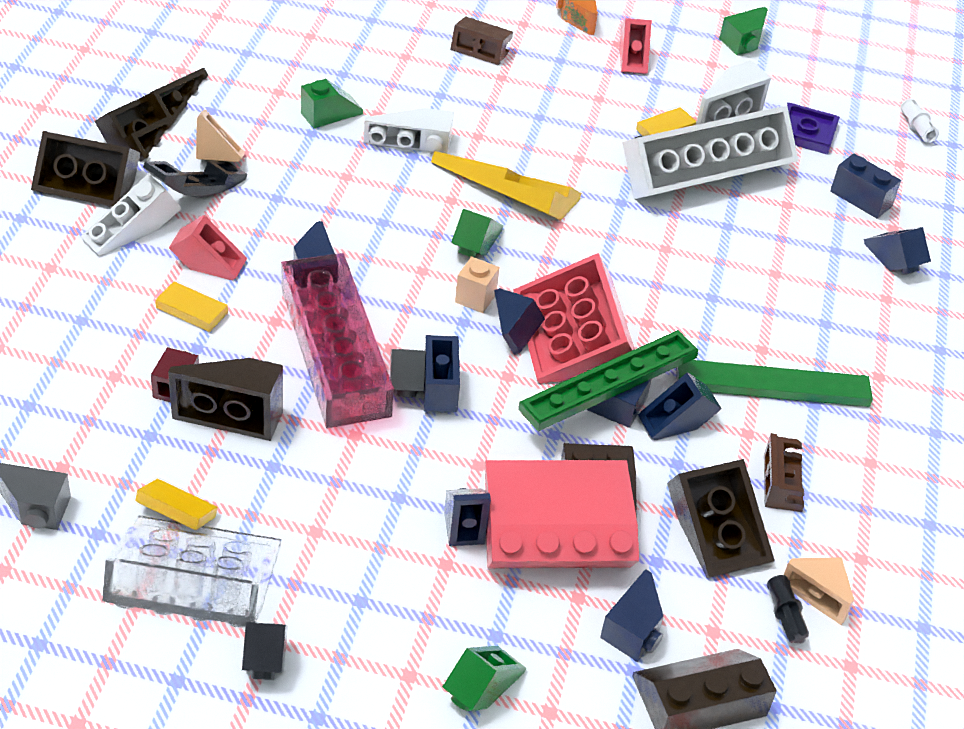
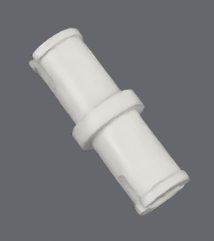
M908 98L903 101L900 109L909 119L910 127L918 131L924 142H927V140L928 143L935 141L939 136V130L931 122L929 113L922 110L915 99Z

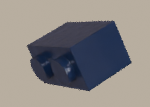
M853 153L838 165L830 192L878 219L893 206L902 180L867 161L864 157Z
M425 335L424 411L457 412L460 392L459 336Z

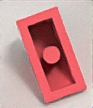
M625 18L622 22L619 49L621 72L648 73L652 20Z
M206 215L182 227L169 246V249L190 270L228 280L236 279L247 260V257Z

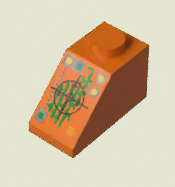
M556 0V9H560L562 20L588 35L595 34L598 16L596 0Z

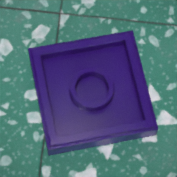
M787 102L795 146L828 155L840 116Z

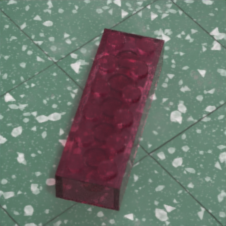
M338 253L282 261V294L325 427L332 428L392 417L394 388L345 254Z

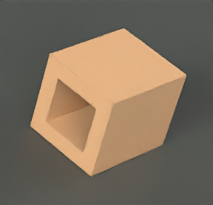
M471 256L458 274L455 303L484 313L495 297L494 290L497 289L500 267Z

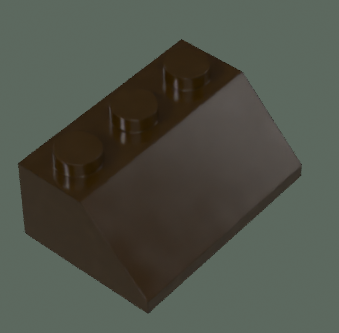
M42 131L31 190L112 207L133 186L140 152L127 147Z
M738 648L639 670L632 674L654 729H715L766 717L777 693V689L762 659Z

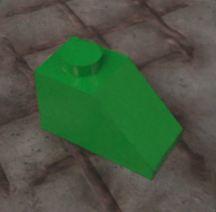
M764 6L724 17L719 39L736 55L758 50L768 8Z
M328 79L316 80L312 83L301 85V114L313 129L363 114V108L348 92Z
M463 208L451 244L458 246L459 250L457 253L465 256H472L474 258L476 254L486 256L502 232L504 225L490 217Z
M498 645L467 647L442 688L452 695L451 701L465 711L487 709L524 674L527 668Z

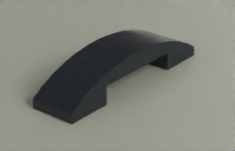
M145 161L143 168L149 174L172 190L194 197L210 196L229 190L246 180L248 175L229 161H207L204 171L182 172L167 161Z

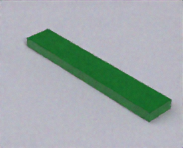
M679 330L674 331L519 401L518 410L539 432L696 359L699 349Z
M691 360L676 367L677 380L688 372L706 384L712 393L870 407L873 401L869 376L702 360Z

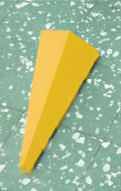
M434 151L431 160L432 163L560 221L576 205L582 194L570 186L519 175L506 167Z

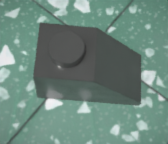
M390 349L389 389L396 390V396L416 397V391H424L425 350Z
M0 463V494L22 525H28L37 529L58 530L71 498L68 473Z

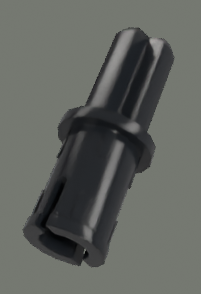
M777 575L770 578L766 586L775 605L773 612L775 617L781 620L788 641L792 644L806 642L809 631L801 613L803 606L801 601L795 598L788 577Z

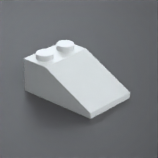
M752 60L730 66L702 96L696 125L762 111L771 77Z

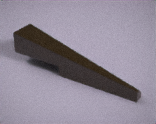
M203 67L153 90L139 99L108 112L94 122L107 144L127 147L140 152L139 161L141 162L149 157L150 151L161 141V136L172 126L188 104L187 101L198 91L201 82L209 75Z

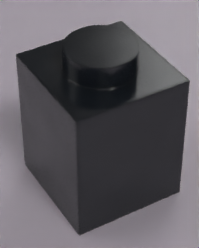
M246 622L242 670L251 671V679L274 680L275 672H284L287 624Z

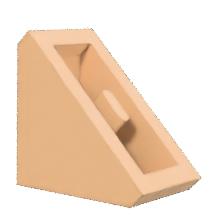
M206 109L202 110L197 117L196 159L239 162L243 158L245 151Z
M842 557L791 558L783 575L788 577L793 593L842 625L854 602Z

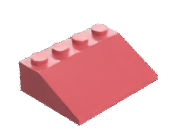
M599 253L513 289L514 293L534 299L545 318L527 343L535 375L539 383L566 381L635 350L612 277Z
M485 460V490L490 493L491 497L486 530L487 569L631 568L639 562L638 524L627 460Z

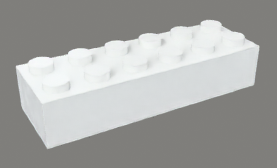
M787 105L622 142L634 199L799 161Z

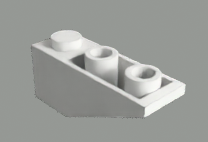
M420 108L367 116L364 119L363 143L430 153L437 151L448 154L454 112Z
M148 173L80 237L99 256H102L159 230L182 208L170 193Z

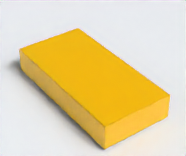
M681 107L637 122L636 130L642 136L693 126L696 125V120Z
M175 281L155 299L157 309L208 332H211L228 314L227 304Z
M158 478L138 489L135 498L137 503L193 530H198L214 519L218 506Z

